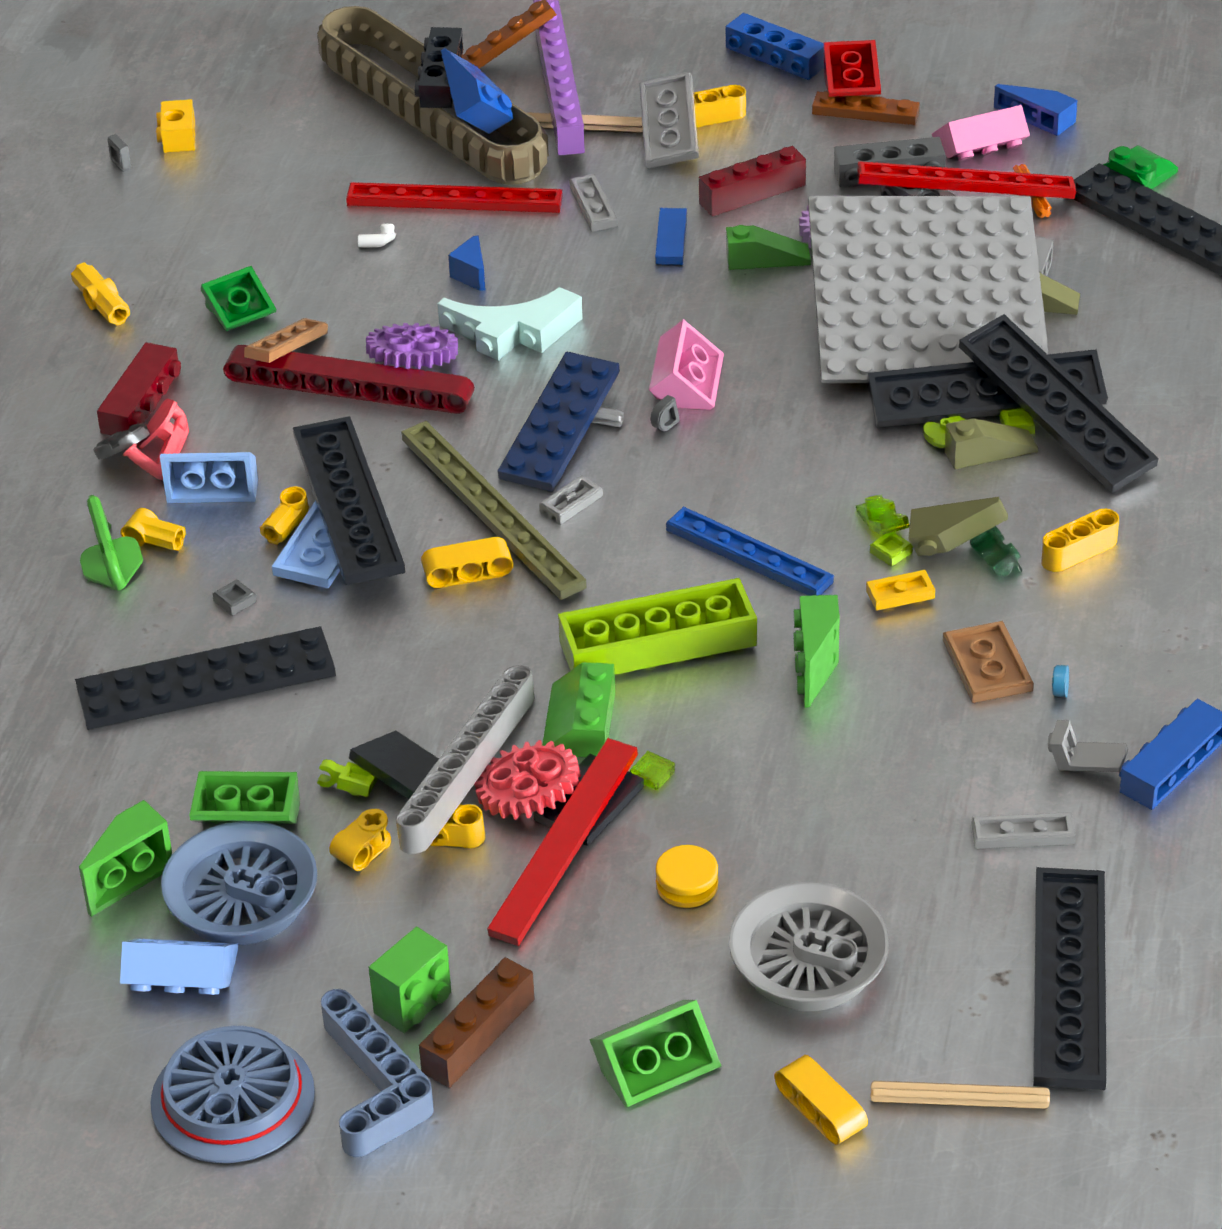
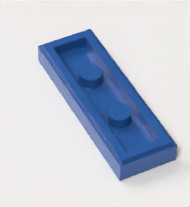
M660 208L655 264L683 265L687 208Z

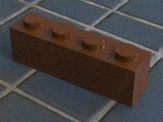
M504 957L419 1044L421 1071L426 1076L450 1088L535 1000L533 971Z

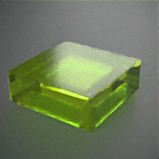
M647 751L630 769V772L644 778V785L658 790L675 772V763Z

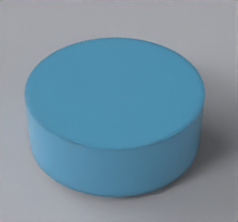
M1056 665L1052 677L1053 695L1055 697H1067L1069 690V666Z

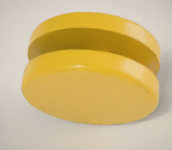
M679 845L665 851L657 860L655 868L656 889L659 896L668 904L680 908H694L709 902L715 896L718 889V864L715 857L706 849L695 845Z

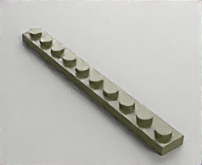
M427 421L401 431L402 441L497 537L503 538L506 541L508 548L560 600L587 588L586 579Z

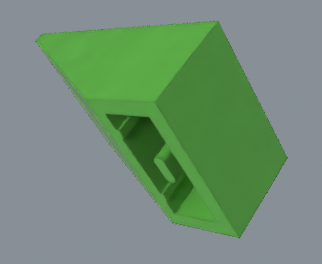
M838 595L800 596L799 609H794L793 611L794 628H799V630L793 632L794 651H800L795 654L796 673H802L801 676H797V694L804 695L805 708L811 706L839 663L840 614Z

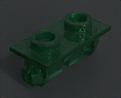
M996 526L970 540V546L985 559L986 563L997 575L1005 577L1011 573L1014 567L1020 573L1023 572L1018 562L1021 555L1012 543L1006 545L1003 542L1005 538Z

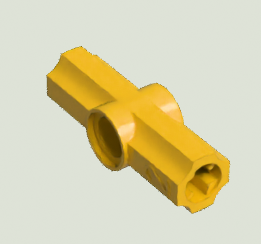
M85 262L76 265L75 270L71 273L72 281L83 293L87 306L91 310L97 309L109 323H114L116 326L125 323L130 315V308L118 295L117 288L112 279H104L92 265H87Z

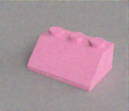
M1022 105L948 122L932 133V137H940L947 158L958 157L959 161L974 156L973 153L982 151L983 155L996 152L999 146L1006 145L1007 149L1021 146L1022 140L1030 136Z
M683 319L659 338L649 391L658 400H662L667 395L674 397L677 408L711 410L715 406L724 353Z

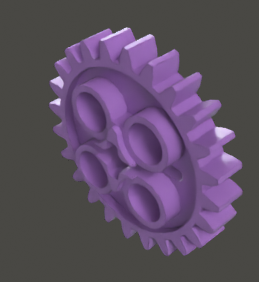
M403 323V326L392 324V327L382 326V329L375 328L374 332H369V336H366V354H369V358H375V362L384 361L385 366L392 364L394 368L399 366H405L406 369H409L411 366H415L417 369H421V366L432 368L434 364L442 366V362L450 363V359H456V355H458V337H455L454 333H448V329L440 330L439 326L431 327L430 324L419 326L418 323L414 325Z

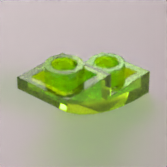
M882 495L867 497L864 499L865 503L855 505L856 511L862 520L880 535L903 530L910 526L908 516L896 513L894 501L885 499Z

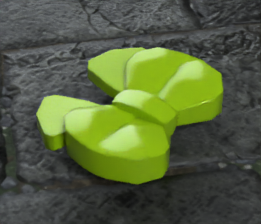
M961 416L941 419L940 424L927 422L923 426L924 438L933 446L945 448L946 424L965 419Z

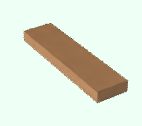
M303 318L245 347L244 357L270 363L327 334L328 324Z

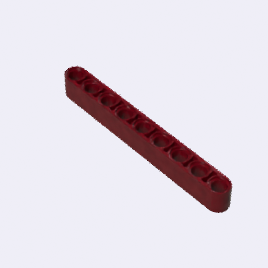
M248 345L235 346L223 366L225 376L234 382L460 414L465 411L475 388L470 379L460 375L411 368L406 369L404 367L394 368V366L390 365L385 366L383 364L290 352L268 363L245 358L244 351Z

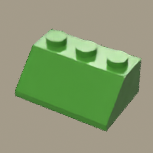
M582 662L552 684L543 746L553 741L555 747L564 744L565 750L571 749L576 757L586 758L590 753L597 756L607 738H609L615 698L614 664Z
M199 771L189 814L190 820L198 823L245 821L296 824L300 806L297 772Z
M697 1000L678 1001L589 1039L602 1074L625 1107H629L721 1067Z

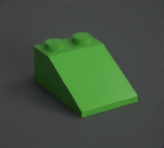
M145 800L118 814L79 866L87 912L91 917L163 875L166 863L172 855L167 821Z

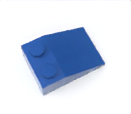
M445 48L441 50L457 117L488 134L514 119L511 110L512 103L509 97L477 66Z

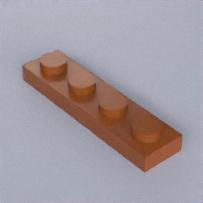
M546 0L537 1L520 16L511 18L507 25L491 32L484 41L469 47L465 54L462 55V58L480 69L554 18L557 14Z
M817 91L812 105L813 115L916 125L920 111V102L908 99L895 100L880 96L867 97L859 95L829 97L827 91Z

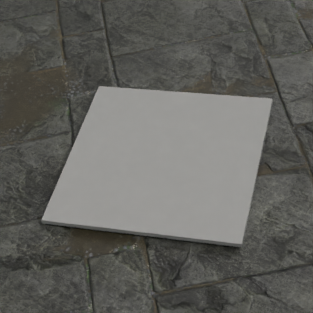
M808 196L821 383H868L867 376L870 372L973 362L959 348V340L1003 314L1015 323L1043 351L1049 354L1031 196Z

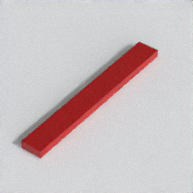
M861 161L858 162L857 167L859 184L1075 199L1076 194L1072 176Z
M351 182L346 202L347 206L560 213L563 192L562 189Z
M607 738L488 926V936L516 946L520 945L638 756L637 747Z

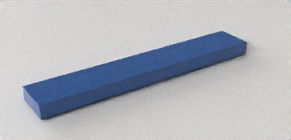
M684 506L666 522V531L807 596L822 595L834 583L833 574Z

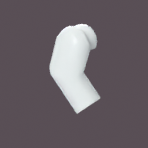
M383 223L380 226L381 233L359 234L358 247L379 248L395 239V226L392 223Z

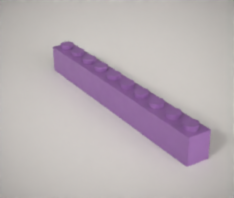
M546 0L557 15L536 29L535 33L558 155L585 153L584 124L559 0Z

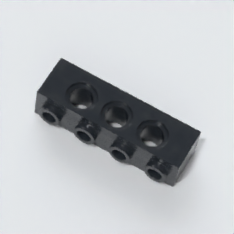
M431 27L429 37H425V52L421 53L418 81H415V97L420 99V108H452L453 99L441 50L445 48L462 58L464 50L462 28Z

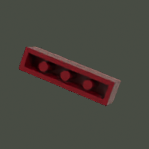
M792 145L699 176V204L713 217L806 186V158Z
M145 342L97 410L101 434L112 435L116 432L129 430L131 425L145 423L149 414L156 409L157 403L163 394L167 393L174 378L180 374L181 362L178 360L177 348Z

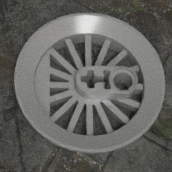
M799 882L774 887L750 900L733 921L729 935V947L732 960L740 974L766 999L789 1009L820 1011L834 1008L850 1001L876 978L888 956L889 936L880 914L869 902L847 889L826 883ZM803 919L804 929L799 930L794 920ZM810 919L820 920L816 929L810 927ZM829 923L836 924L832 929L826 932ZM782 925L784 926L787 932L781 929ZM805 974H807L808 991L798 990ZM814 975L824 990L815 991ZM790 979H792L788 988L783 986ZM832 981L836 982L839 985L835 986Z

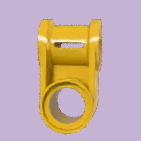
M472 804L459 805L430 846H452L467 849L479 847L485 841V828L481 809Z
M373 808L362 812L357 819L334 836L329 847L330 854L355 871L365 869L375 857L386 850L391 844L390 833L386 830L388 824L387 814L383 810Z

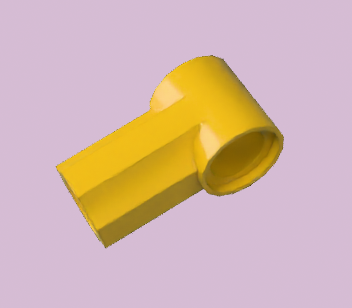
M293 486L284 489L280 494L281 503L260 526V533L267 539L268 543L278 545L280 542H283L292 530L299 526L309 511L307 494L301 487Z
M138 508L122 527L120 534L122 537L128 536L136 539L140 547L146 542L179 551L183 546L186 531L184 526L159 520L149 509Z

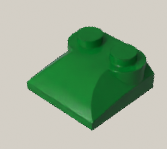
M1139 145L1131 149L1119 146L1111 150L1108 161L1103 164L1150 189L1155 188L1178 172V167L1171 161Z
M252 266L201 284V292L205 297L206 308L215 314L225 331L273 314L277 310Z

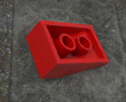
M876 40L824 42V77L829 97L881 94Z

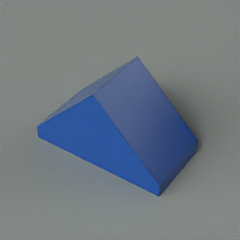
M479 235L472 236L448 255L449 273L451 278L479 291L485 290L484 265Z

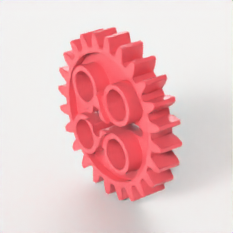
M538 740L534 746H530L527 741L524 743L523 748L520 749L513 745L512 751L509 753L501 750V757H493L490 761L491 765L485 768L474 785L479 804H482L484 811L490 810L492 816L500 812L502 819L512 814L513 819L516 820L524 813L527 818H530L534 811L542 815L544 813L543 808L555 809L556 801L566 802L565 794H573V786H578V778L581 777L576 755H573L571 749L565 750L564 744L555 747L554 742L550 741L543 746L541 740Z

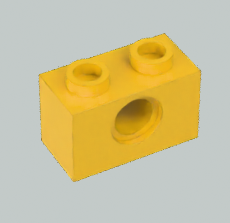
M192 99L161 101V112H156L158 126L156 127L157 142H162L163 152L194 151L195 116Z

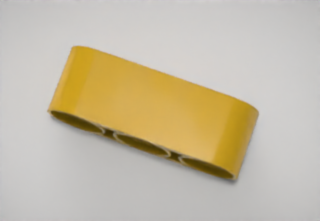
M728 85L693 92L697 128L738 120L746 115V89L743 86Z
M1102 508L1048 532L1043 537L1042 566L1048 571L1060 572L1111 549L1117 543L1119 515L1111 509Z
M500 537L434 547L425 551L421 556L426 580L434 588L503 577L512 571L514 565L507 543Z
M803 1055L775 1072V1083L783 1096L833 1144L838 1145L867 1127L868 1119L861 1105L809 1055Z

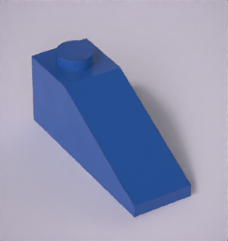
M1004 84L995 85L994 108L997 110L1022 105L1026 123L1056 136L1076 123L1078 100L1053 90Z

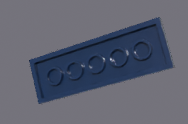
M566 351L497 471L498 478L553 492L620 372L619 363Z

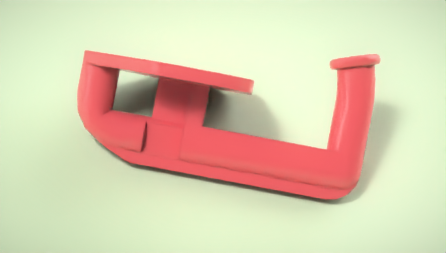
M168 398L163 401L146 425L150 434L137 444L134 443L123 453L124 457L127 456L140 468L162 481L160 454L180 453L189 433L187 417L184 411L177 406V402ZM171 417L175 420L174 424L169 422ZM158 436L164 441V444L155 462L139 449H143L151 440Z

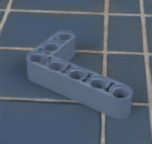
M343 989L327 991L321 998L325 1030L381 1091L346 1111L339 1119L344 1152L352 1157H362L432 1116L434 1112L432 1086L427 1076L349 992Z

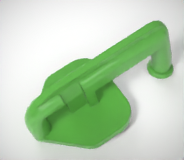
M90 495L87 499V506L99 544L87 548L81 554L80 563L83 574L89 581L119 591L125 588L143 562L140 546L136 539L128 536L112 540L110 534L112 525L107 521L101 501L97 496Z

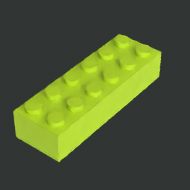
M740 578L558 613L559 642L570 671L582 662L614 664L615 674H621L757 646V616Z

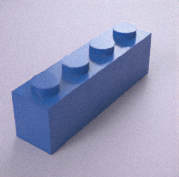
M1198 698L1188 708H1182L1173 722L1169 725H1164L1159 731L1158 736L1150 743L1146 742L1131 761L1127 760L1122 765L1121 772H1119V777L1121 778L1119 792L1153 810L1222 744V711Z

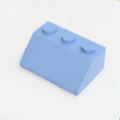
M252 453L160 454L167 503L256 502L259 478L256 456Z
M141 938L123 941L120 984H130V990L151 991V985L164 986V992L185 993V987H199V994H219V989L230 986L238 952V943Z

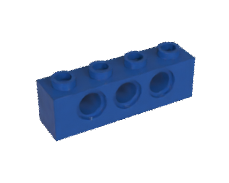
M742 13L725 26L727 49L810 80L824 69V43L746 13Z

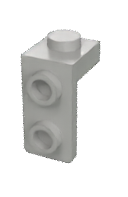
M1057 720L1053 733H1050L1048 736V750L1053 753L1058 770L1121 772L1128 752L1126 743L1077 742L1070 720Z

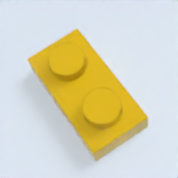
M926 570L866 582V592L876 611L935 599V588Z

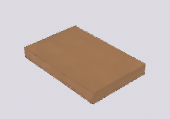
M1003 621L943 632L945 647L972 703L1033 691L1034 683Z

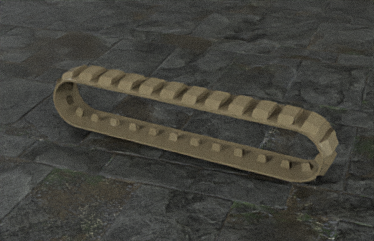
M342 7L333 10L324 17L317 32L318 48L322 60L326 62L332 71L488 179L500 184L514 185L531 181L540 175L543 167L547 164V157L549 156L548 136L544 128L540 126V123L534 117L512 103L511 110L514 119L496 129V131L517 145L495 144L442 108H420V99L415 97V90L350 46L353 44L371 46L418 77V67L421 66V53L425 52L422 42L377 12L366 7Z

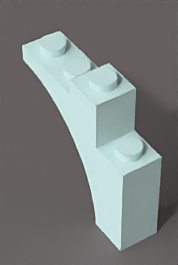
M561 287L540 298L508 306H474L455 302L447 298H443L437 303L439 326L475 341L476 351L498 361L519 343L543 353L582 320V296Z

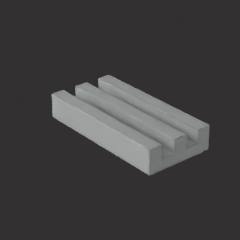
M581 475L539 503V512L542 514L548 512V517L550 519L556 517V522L561 525L603 497V489Z

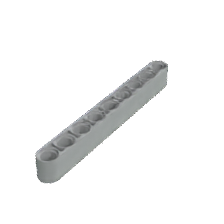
M516 665L507 668L398 813L396 824L399 845L403 852L417 854L425 851L431 845L532 705L535 696L532 671L529 667Z

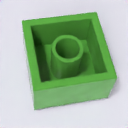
M417 926L368 967L374 1014L403 1033L408 1031L413 1025L420 1023L428 1012L436 1005L443 1003L451 993L447 945Z

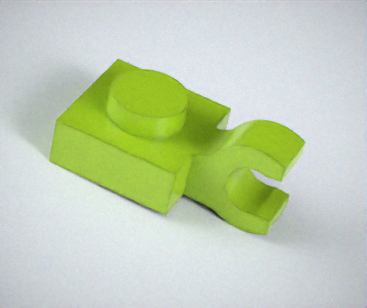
M324 759L319 769L328 772L330 776L321 774L317 784L322 787H331L337 783V789L347 791L352 795L368 797L378 778L355 763L347 762L346 766H342L332 760Z

